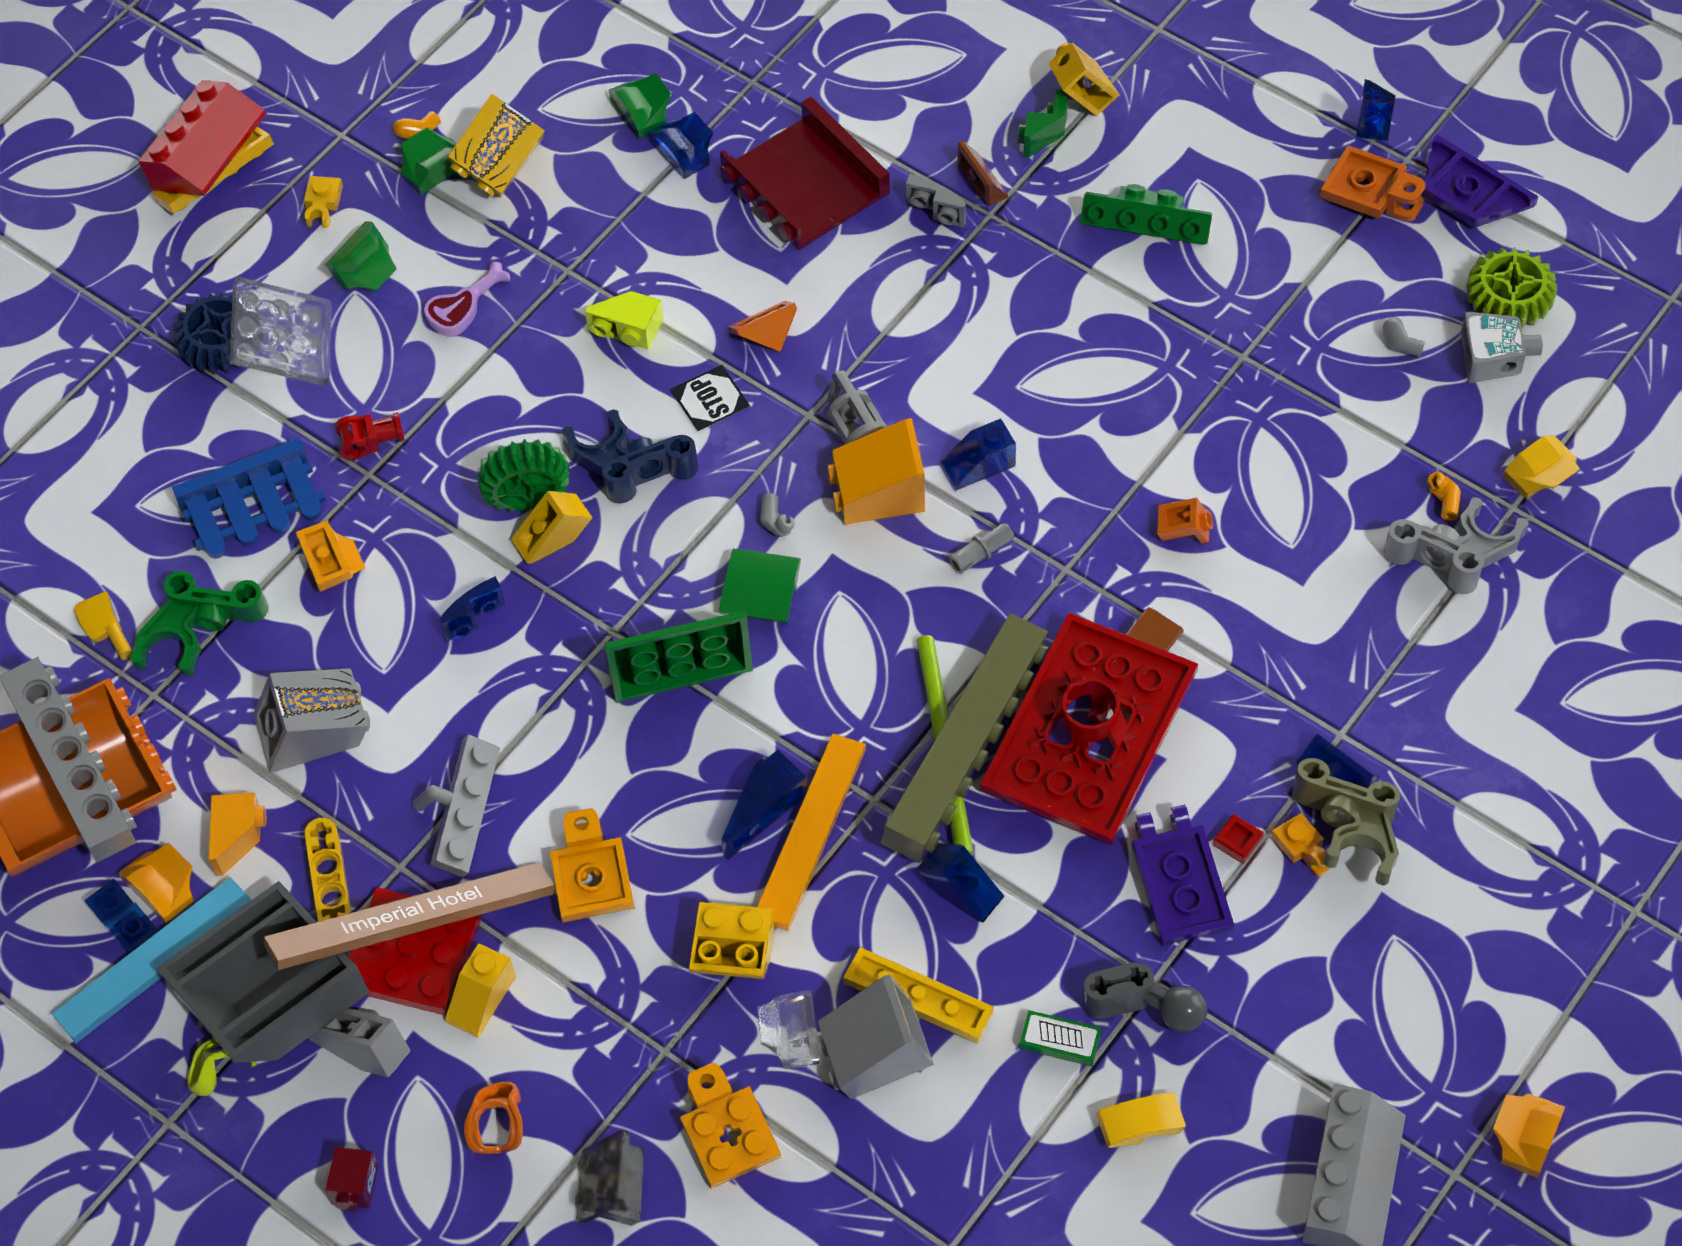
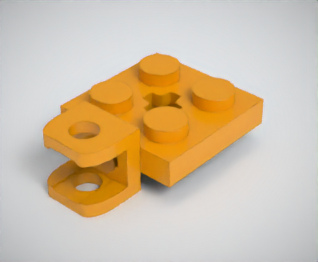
M592 808L566 813L563 827L567 848L550 851L562 922L635 909L621 837L603 841L599 817ZM581 819L588 821L585 823L575 824L578 820ZM595 873L596 878H602L594 887H589V885L582 883V881L588 879L587 874Z
M710 1063L688 1074V1094L695 1110L680 1116V1121L711 1189L781 1158V1152L750 1086L732 1093L725 1073L716 1063ZM705 1084L712 1085V1087L709 1089L703 1088L702 1086ZM731 1128L733 1131L738 1130L741 1135L737 1137V1145L731 1146L729 1142H721L720 1138L724 1136L725 1129Z

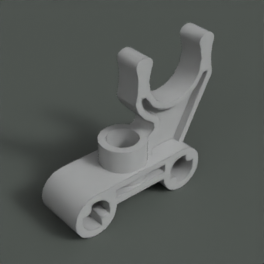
M1473 497L1467 509L1460 515L1458 533L1452 527L1444 524L1435 525L1430 530L1410 520L1399 519L1394 521L1389 528L1384 547V556L1388 561L1397 565L1408 564L1414 559L1448 575L1447 584L1453 591L1460 594H1468L1477 588L1483 568L1516 552L1520 540L1526 534L1529 522L1525 518H1518L1514 529L1509 534L1503 536L1486 534L1478 528L1474 521L1480 514L1483 501L1480 498Z

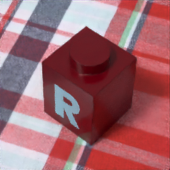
M335 1147L325 1191L331 1204L336 1208L345 1211H355L357 1207L369 1209L379 1166L373 1151Z

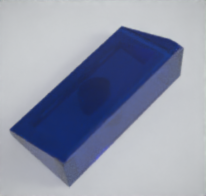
M1368 79L1364 80L1356 137L1388 141L1396 95Z
M1316 734L1296 762L1299 764L1308 758L1319 759L1328 765L1330 776L1365 788H1369L1379 778L1375 773L1320 734Z

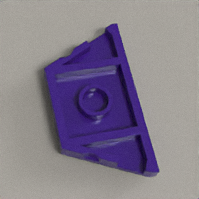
M1438 134L1434 136L1424 180L1426 186L1421 196L1473 228L1528 210L1537 205L1539 196Z

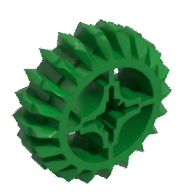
M524 439L522 443L511 441V445L506 447L499 445L498 451H490L487 458L481 459V466L478 467L477 474L479 491L482 494V498L486 499L488 505H495L497 510L506 508L508 513L514 510H520L523 513L526 509H534L547 491L566 493V486L569 485L570 478L568 461L565 459V455L561 453L560 448L552 447L551 442L541 444L539 439L534 442H527Z

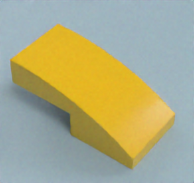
M1174 1092L1133 1099L1103 1108L1096 1113L1107 1148L1138 1145L1147 1137L1178 1134L1186 1127Z

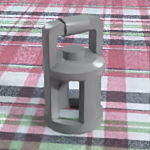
M845 371L834 372L828 392L830 407L827 411V416L844 444L887 427V424L882 420L873 405L869 394L863 390H856ZM860 419L863 425L857 427L855 422Z

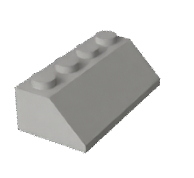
M1336 1083L1333 1084L1302 1243L1315 1246H1383L1406 1115L1372 1091Z

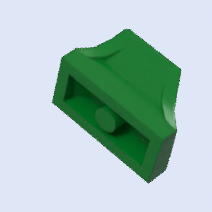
M657 73L609 89L610 99L639 139L667 126L665 111L672 94Z
M426 127L401 144L403 155L402 178L416 192L423 195L456 173L450 168L452 163L448 160V156L457 143L451 138L443 137Z
M365 221L325 264L343 289L360 287L377 291L397 269L389 254L388 244L374 223L370 221Z

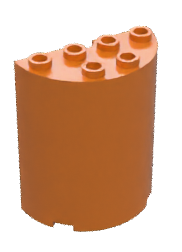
M108 678L69 697L76 712L70 715L74 725L82 722L91 740L85 744L89 753L97 750L106 770L100 772L104 781L112 779L121 795V799L116 801L120 811L128 808L131 816L135 817L172 798L171 793L177 789L168 771H165L153 743H150L138 715L130 717L126 708L132 705L123 687L115 689L111 679ZM22 721L0 731V857L13 878L85 842ZM56 725L52 727L48 732H55L62 727V725ZM69 754L63 761L72 760L77 754ZM93 782L83 783L78 789H87ZM108 811L98 812L94 819L103 818L107 815Z

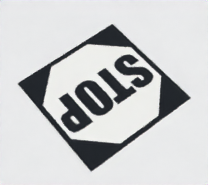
M723 365L717 366L670 389L697 431L750 407V404Z

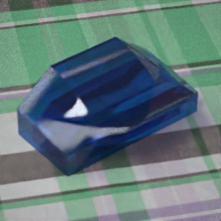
M696 112L681 119L669 121L648 132L649 141L683 179L710 165L708 148L713 131Z

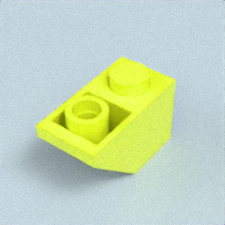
M633 291L588 306L585 311L589 332L599 337H609L622 341L626 345L649 349L664 320L660 299Z

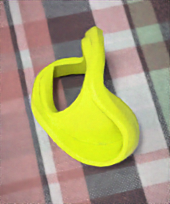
M214 1038L202 1043L197 1048L191 1062L187 1084L188 1088L197 1096H209L214 1091L217 1084L215 1060L229 1057L224 1050L209 1052L220 1046ZM249 1062V1065L254 1067L256 1062Z

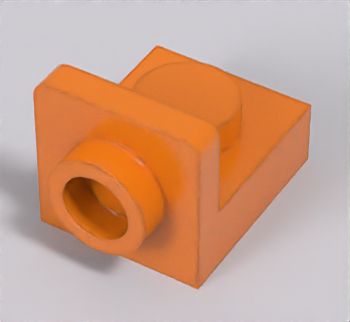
M1198 498L1159 505L1157 534L1162 541L1195 535L1201 544L1209 543V530L1213 528V518L1211 512L1204 508Z

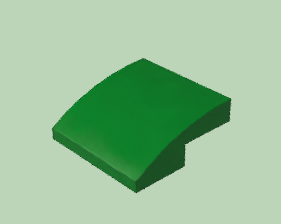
M733 548L724 581L719 613L727 615L745 610L747 618L788 624L793 593H796L801 558Z

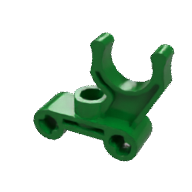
M173 572L164 582V590L169 600L136 634V642L130 660L136 669L146 668L147 654L150 648L158 641L173 638L185 645L184 655L178 666L185 676H192L195 673V665L202 651L201 645L192 631L194 627L199 626L209 631H222L225 627L226 619L249 623L258 622L266 616L269 609L268 602L260 586L252 580L238 582L232 591L229 592L200 588L189 572Z

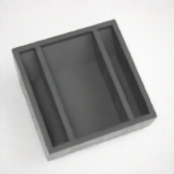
M280 881L156 968L234 1063L280 1059L370 993L357 966L344 952L277 970L264 947V936L316 923Z

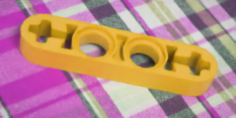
M325 817L314 819L305 829V840L317 919L320 922L331 919V917L350 914L352 910L337 827L331 819ZM320 831H326L327 833L325 838L328 849H321L318 840ZM332 860L337 863L336 869L330 874H321L317 871L318 866L323 861ZM330 892H338L342 895L341 901L334 906H326L322 903V900Z

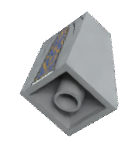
M351 668L270 673L253 713L269 772H277L358 747L365 733L370 728L369 714L363 710L361 703L360 684L355 682Z

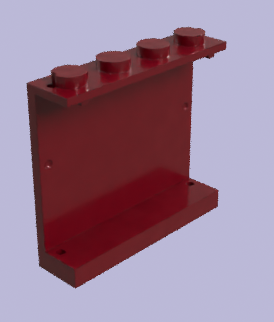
M809 97L801 102L802 119L738 159L735 160L733 156H729L724 150L720 152V171L724 180L729 184L732 182L739 189L742 198L747 203L751 202L758 209L763 220L767 223L771 222L778 229L781 238L785 242L790 241L798 250H801L890 193L889 172L813 97Z

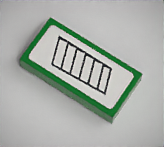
M1029 1010L1019 1049L1093 1067L1102 1028Z

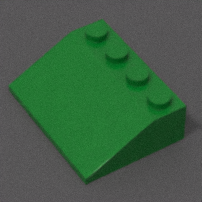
M745 610L607 642L604 646L607 669L616 703L753 671Z

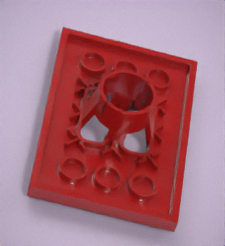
M1068 612L980 783V791L1112 845L1198 671V663ZM1086 695L1090 697L1091 709L1086 718L1099 724L1088 726L1078 723L1067 713V707L1080 696ZM1112 709L1113 715L1108 721L1104 722L1108 712ZM1121 710L1131 714L1128 724ZM1061 719L1063 726L1071 735L1070 744L1065 746L1049 740L1053 728ZM1108 737L1114 748L1111 758L1103 762L1090 757L1088 752L1093 742L1101 741Z

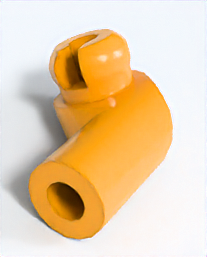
M430 111L421 120L403 118L393 124V132L402 139H409L426 127L433 131L441 124V119L433 111Z
M1441 472L1430 474L1427 484L1432 494L1442 502L1441 517L1447 521L1456 520L1459 513L1460 488Z

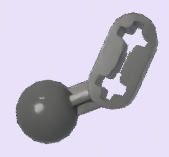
M1140 962L1095 971L1089 974L1084 982V1009L1087 1014L1097 1019H1105L1142 1010L1151 1005L1160 1010L1165 1025L1171 1030L1188 1033L1196 1031L1204 1023L1208 1013L1204 996L1196 988L1186 985L1173 987L1170 990L1154 983V975L1151 968Z

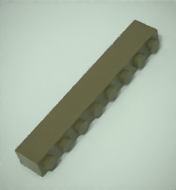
M1012 613L1009 614L887 821L881 844L920 863L926 851L933 853L942 835L938 832L942 823L948 826L957 810L954 802L958 796L964 798L970 789L973 779L969 776L973 769L981 770L989 753L985 750L988 743L995 744L1004 727L1001 724L1003 717L1007 716L1010 718L1019 702V699L1015 696L1019 690L1024 692L1027 690L1034 675V672L1030 671L1033 665L1037 664L1040 666L1049 649L1048 646L1044 645L1048 633L1047 630Z

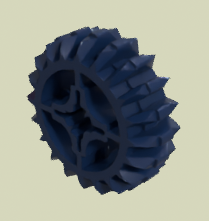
M224 291L219 296L214 297L209 292L208 298L202 300L197 297L195 305L186 303V312L178 313V322L174 323V342L179 355L186 359L190 367L197 366L201 372L209 368L214 375L220 368H223L228 373L230 366L235 365L241 368L242 360L251 361V353L259 352V343L263 342V323L261 318H259L258 310L254 305L251 306L247 298L240 299L236 293L228 297Z

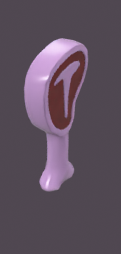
M492 262L489 265L488 273L473 286L462 288L455 294L438 295L431 298L424 307V315L428 324L435 331L446 337H455L469 327L476 316L478 298L494 284L509 282L510 274L502 270L500 262Z

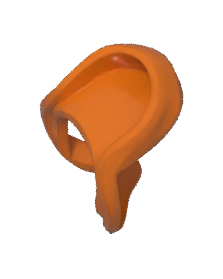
M498 1082L486 1086L477 1092L464 1124L465 1140L473 1152L497 1154L504 1151V1153H507L521 1145L523 1122L517 1106L521 1101V1095L514 1083ZM504 1108L507 1110L510 1120L507 1143L502 1146H484L479 1130L481 1115L487 1109Z

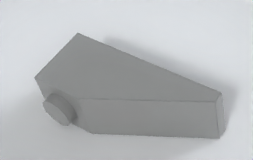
M349 1008L307 1038L356 1068L387 1078L399 1067V1064L411 1051L393 1019Z

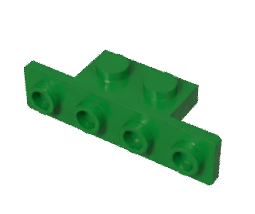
M1129 184L1126 187L1121 186L1117 196L1086 192L1083 198L1080 222L1086 225L1205 245L1209 240L1212 213L1183 208L1185 196H1179L1175 191L1164 189L1155 192L1145 190V187L1141 185Z

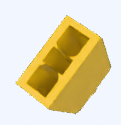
M1064 43L1057 48L1056 56L1050 60L1049 66L1062 90L1094 115L1098 116L1120 94L1099 64L1074 43ZM1086 77L1092 87L1087 88L1084 81Z

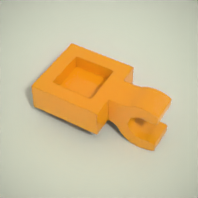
M1302 813L1272 830L1271 838L1293 864L1303 859L1317 877L1330 870L1329 867L1324 865L1326 851L1322 848L1324 838Z

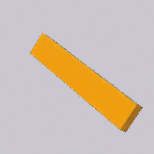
M832 734L757 906L773 909L774 925L777 928L789 931L866 752L865 743Z

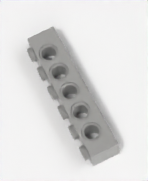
M36 657L1 674L0 681L95 862L98 863L137 843L131 830L137 828V825L128 808L120 811L116 801L121 799V795L112 779L104 781L100 772L106 770L97 750L89 753L85 744L91 740L82 722L74 725L70 715L76 712L67 694L58 695L55 687L61 684L52 666L44 668L39 657ZM47 697L42 703L33 704L37 699ZM62 725L59 730L48 732L52 727ZM77 754L74 759L63 761L67 755ZM93 782L87 789H78L83 783ZM108 811L107 815L103 818L94 819L98 812Z

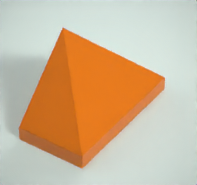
M783 301L727 328L731 334L781 352L797 307L794 302Z

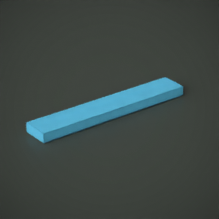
M229 877L52 1013L54 1019L77 1044L161 979L162 976L157 971V967L250 902V897Z

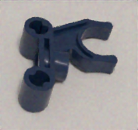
M615 409L607 412L608 424L614 433L609 440L602 444L585 445L575 438L573 427L568 426L562 429L563 441L571 453L572 460L604 479L607 497L614 503H626L632 500L636 495V486L669 473L677 479H689L699 469L695 442L691 437L676 435L657 443H653L650 438L642 437L629 444L627 426L620 419L618 410Z

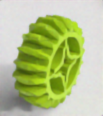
M1501 247L1497 254L1489 250L1485 258L1479 257L1476 264L1470 269L1469 279L1466 284L1468 303L1473 304L1474 312L1517 316L1521 321L1522 329L1526 322L1534 326L1538 322V318L1544 319L1548 311L1553 307L1554 297L1557 294L1555 273L1550 272V263L1541 264L1540 255L1531 257L1529 250L1519 253L1516 247L1511 252H1507Z

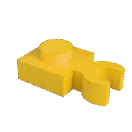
M310 176L304 199L307 209L305 211V220L308 227H311L313 220L318 217L322 218L324 228L330 226L331 219L328 210H338L343 189L341 178Z

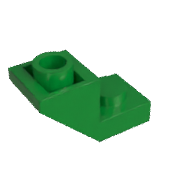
M1056 89L1054 102H1048L1047 113L1027 112L1026 125H1019L1018 143L1024 144L1023 157L1033 156L1065 135L1068 94L1063 90Z

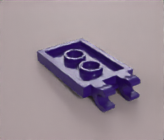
M1185 804L1171 807L1172 814L1169 817L1173 830L1164 833H1156L1150 812L1136 815L1135 829L1139 839L1132 841V850L1162 946L1233 930L1234 927L1233 918L1203 825L1192 827Z

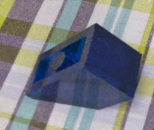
M1000 418L971 430L940 462V467L953 489L957 491L1015 467L1016 442Z
M938 843L933 853H929L916 869L938 896L981 923H984L1005 897L963 845Z

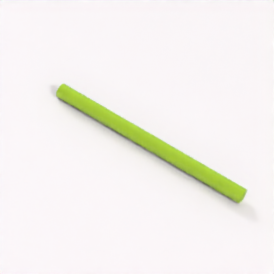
M924 635L917 639V646L934 739L936 740L949 717L934 637ZM958 796L954 802L957 810L950 822L956 858L968 859L974 855L964 798Z

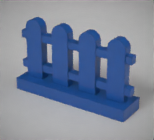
M300 438L172 486L185 521L193 520L200 536L199 539L194 540L198 551L205 548L207 555L214 559L221 558L226 553L224 541L237 536L239 542L245 546L255 544L258 540L256 528L269 523L270 528L275 533L286 532L290 527L288 515L301 511L302 516L306 520H317L322 514L320 503L326 501L322 490L315 493L307 475L312 473L313 470L307 461ZM288 482L296 501L283 505L276 486ZM253 495L257 496L264 512L255 517H251L244 499ZM224 507L232 526L219 530L212 511Z

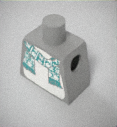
M1465 312L1461 336L1468 383L1518 375L1522 372L1526 355L1542 354L1543 344L1541 335H1523L1521 321L1517 316Z

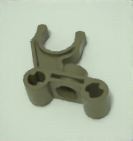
M1308 758L1301 761L1297 768L1292 789L1294 799L1302 805L1320 810L1323 820L1328 825L1337 828L1333 832L1330 847L1326 851L1324 865L1329 868H1335L1341 850L1348 846L1367 847L1373 850L1382 862L1378 867L1375 878L1376 883L1383 886L1387 885L1399 855L1391 826L1400 800L1399 790L1393 784L1385 781L1375 782L1369 788H1365L1330 776L1328 765L1319 759Z

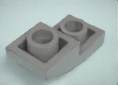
M909 174L906 182V204L933 210V221L964 228L966 224V202L951 190L936 182Z

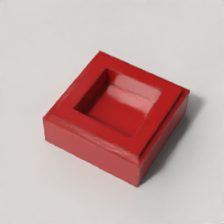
M1233 813L1213 839V846L1241 864H1244L1263 839L1264 832Z

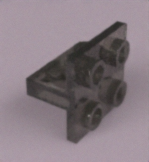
M620 1130L582 1150L577 1164L579 1171L578 1192L575 1197L577 1223L586 1224L598 1217L629 1226L640 1222L645 1149L629 1145L630 1133L628 1131Z

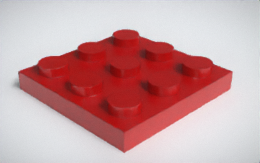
M376 887L369 908L412 896ZM481 915L352 950L349 959L357 966L370 992L366 996L446 1016L459 973L465 965L481 922Z

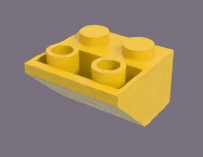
M699 902L689 972L764 979L771 960L775 931L773 909Z

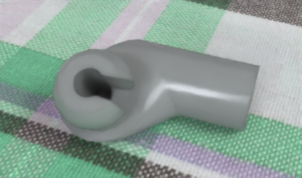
M1397 317L1387 319L1383 324V334L1389 347L1394 351L1421 357L1425 341L1408 337L1401 319Z
M766 493L762 496L761 524L776 536L783 537L789 535L794 528L793 518L789 516L786 519V514L780 515L778 513L779 497L773 493Z

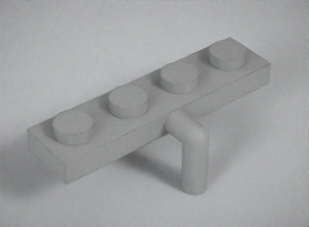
M468 734L462 740L450 790L431 785L413 800V807L417 811H423L434 801L446 805L430 865L462 878L469 873L500 750L499 746Z

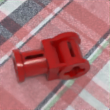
M398 412L393 413L392 417L375 421L372 420L371 414L363 416L350 415L340 418L335 423V432L341 439L340 455L347 460H358L369 453L380 451L379 443L396 439L400 442L405 441Z

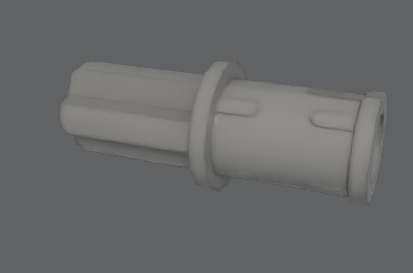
M1000 524L981 537L974 536L972 542L951 554L949 561L958 574H963L983 559L989 560L992 552L1014 538V533L1008 524Z

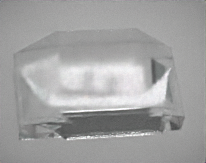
M811 990L774 996L771 1002L757 1007L761 1044L778 1055L783 1069L820 1065Z

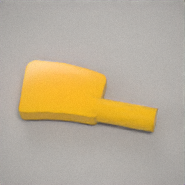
M105 591L78 603L74 611L79 624L88 637L95 643L109 637L122 660L129 659L133 651L121 631L122 628L114 613L109 594Z

